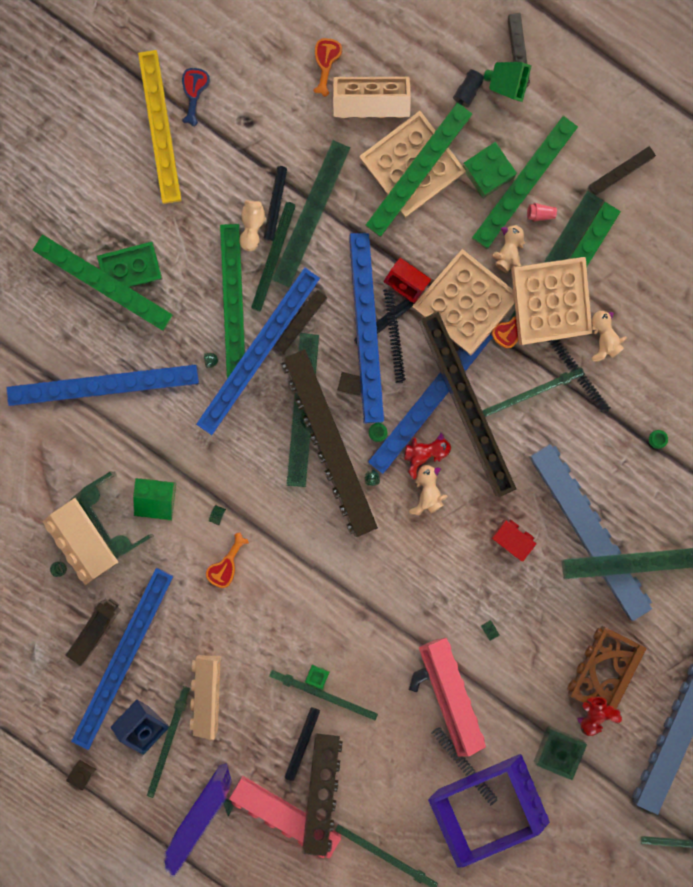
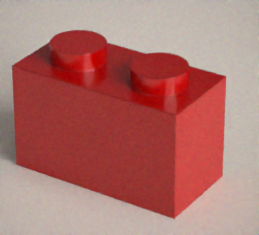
M399 258L383 282L415 304L430 283L431 278L402 258Z
M510 519L509 522L503 520L490 538L523 562L537 544L533 541L535 537L527 531L522 533L518 530L520 526Z

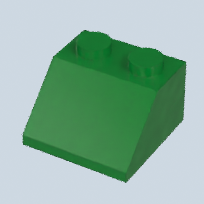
M135 478L133 494L134 516L172 520L177 482Z

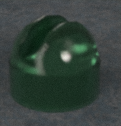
M204 353L206 369L213 368L218 363V357L214 353Z
M375 470L366 472L364 479L367 486H375L380 483L378 472Z
M61 561L54 562L50 567V572L54 577H61L67 572V565Z

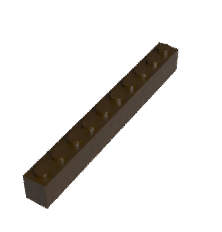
M439 311L418 320L494 495L501 497L516 490L517 488Z
M304 349L282 358L281 368L284 374L287 373L290 378L288 385L290 390L296 393L297 399H295L298 409L303 410L305 415L302 417L306 428L310 427L312 432L310 435L311 441L319 449L317 453L321 464L324 463L327 470L324 471L326 478L333 483L334 488H332L335 499L339 498L341 503L339 509L342 516H346L349 522L346 526L350 535L353 534L355 537H359L378 529L306 350Z

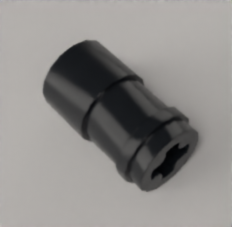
M470 69L464 81L455 92L453 99L460 105L469 107L480 85L483 84L484 76Z

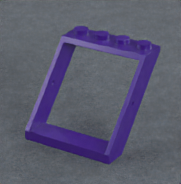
M522 754L439 788L428 799L457 868L468 866L536 837L550 823ZM507 772L530 826L470 851L448 797Z
M227 763L219 765L172 837L165 852L166 859H164L165 869L167 872L170 871L171 877L177 874L226 799L232 783Z

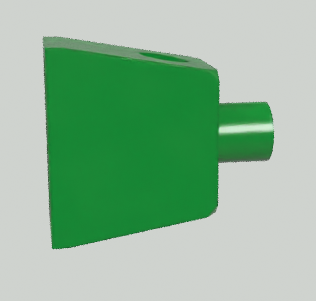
M496 62L493 70L485 71L484 80L490 82V90L510 99L523 102L532 66L523 62Z

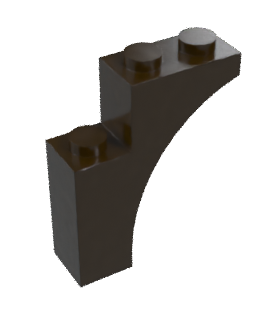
M104 599L97 604L86 626L65 656L79 666L85 664L121 611L116 601Z

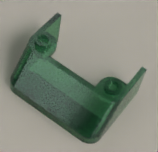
M108 472L85 486L69 501L76 498L115 558L119 559L155 536L153 533L149 534L134 544L124 535L110 538L92 508V505L96 504L100 499L98 486L117 475L116 472Z

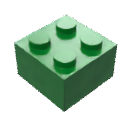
M496 141L463 163L466 175L483 199L514 179L517 174Z

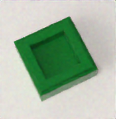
M312 664L305 683L322 690L330 671Z

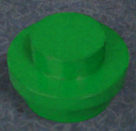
M374 423L370 426L368 433L373 441L381 442L387 437L388 431L382 423Z
M654 430L649 435V443L653 448H664L668 443V435L663 430Z

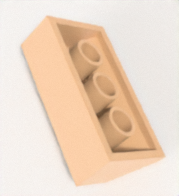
M334 77V117H410V77Z
M76 498L57 509L42 521L45 529L54 538L57 547L66 556L67 562L72 565L78 578L85 585L118 563Z
M198 655L196 660L192 662V672H195V680H192L191 691H195L194 699H191V711H194V718L190 719V730H193V736L209 740H215L218 734L221 656Z

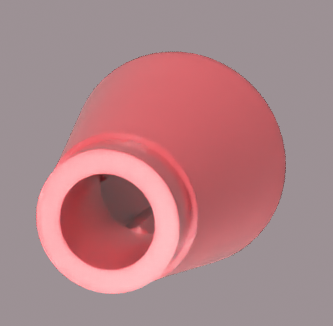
M538 203L529 204L527 217L528 220L533 222L555 219L557 216L556 207Z

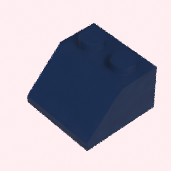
M136 699L110 728L119 742L144 755L169 729V725L149 706Z

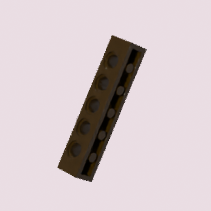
M315 734L302 847L303 854L327 856V852H331L332 840H329V834L334 829V820H331V815L336 809V800H333L334 792L338 790V780H335L336 772L340 771V760L337 759L338 752L342 751L343 744L340 736ZM325 749H329L332 752V758L328 761L322 756ZM323 769H327L330 772V777L327 780H323L320 777V772ZM321 789H326L328 792V797L325 800H320L318 797V792ZM318 809H324L326 812L323 820L316 818ZM317 829H322L324 833L321 840H315L313 836L314 831Z

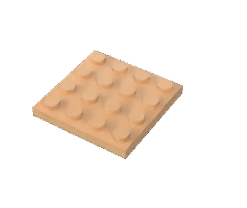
M419 111L359 156L360 160L387 195L435 133V129L422 112ZM447 148L400 211L404 218L408 217L466 173L464 167L449 148Z
M462 249L412 307L423 317L439 311L451 340L471 356L497 324L514 307V290Z
M586 257L511 267L520 345L592 334Z

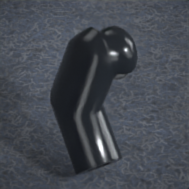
M426 668L413 673L409 686L410 691L418 692L420 683L430 680Z

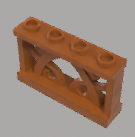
M601 626V628H597L593 636L595 640L592 646L589 645L585 651L586 658L583 663L581 662L576 670L578 674L575 680L572 679L567 690H569L568 694L571 697L587 703V699L590 697L595 698L598 694L606 699L607 705L613 706L614 710H616L647 648ZM606 637L614 638L616 642L615 650H612L610 642L608 647H603L602 643ZM620 640L633 646V650H620ZM618 657H621L619 662H625V666L622 668L618 667ZM613 658L614 669L620 676L618 679H606L600 684L596 675L595 665L606 659ZM583 683H587L588 688L585 690L589 691L594 687L595 691L591 695L584 696L580 693V686ZM608 683L613 684V690L611 691L608 690V687L603 690V687Z

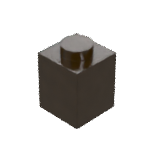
M342 372L337 391L360 397V376Z
M79 760L66 781L83 791L96 769Z

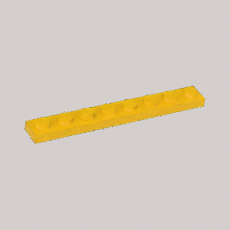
M158 51L140 52L138 56L162 203L179 202L182 199Z

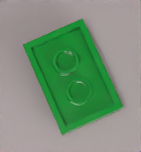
M153 242L97 256L100 270L129 288L163 279Z

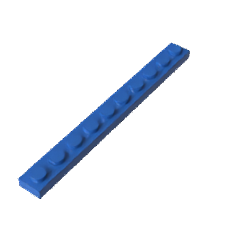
M350 233L349 245L363 423L384 422L369 233Z
M304 267L196 423L198 427L211 436L213 435L320 280L317 275Z
M491 333L471 356L461 347L459 348L457 354L465 371L492 339ZM441 372L368 461L380 473L383 474L449 393Z
M197 365L9 386L6 388L8 406L195 385L199 384Z
M159 568L155 569L71 741L72 743L87 750L90 749L171 584L173 575Z

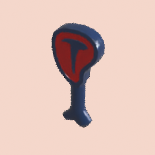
M188 68L182 76L183 90L189 99L188 114L182 119V122L190 123L192 126L198 124L195 112L199 96L210 84V76L205 70Z

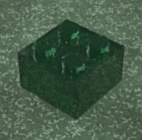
M548 726L535 756L534 763L536 766L573 781L587 743L580 738Z

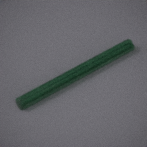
M285 203L251 306L253 310H262L296 207L294 203Z

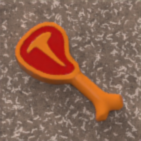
M323 38L318 40L315 45V59L321 69L319 85L313 91L316 94L321 93L324 97L329 95L327 81L331 66L342 55V46L334 39Z
M516 316L508 322L497 324L491 332L492 338L501 347L512 348L518 342Z
M241 533L234 535L235 542L223 560L210 565L206 570L208 581L219 588H227L231 584L235 575L234 558L240 547L249 543L248 539L243 538Z

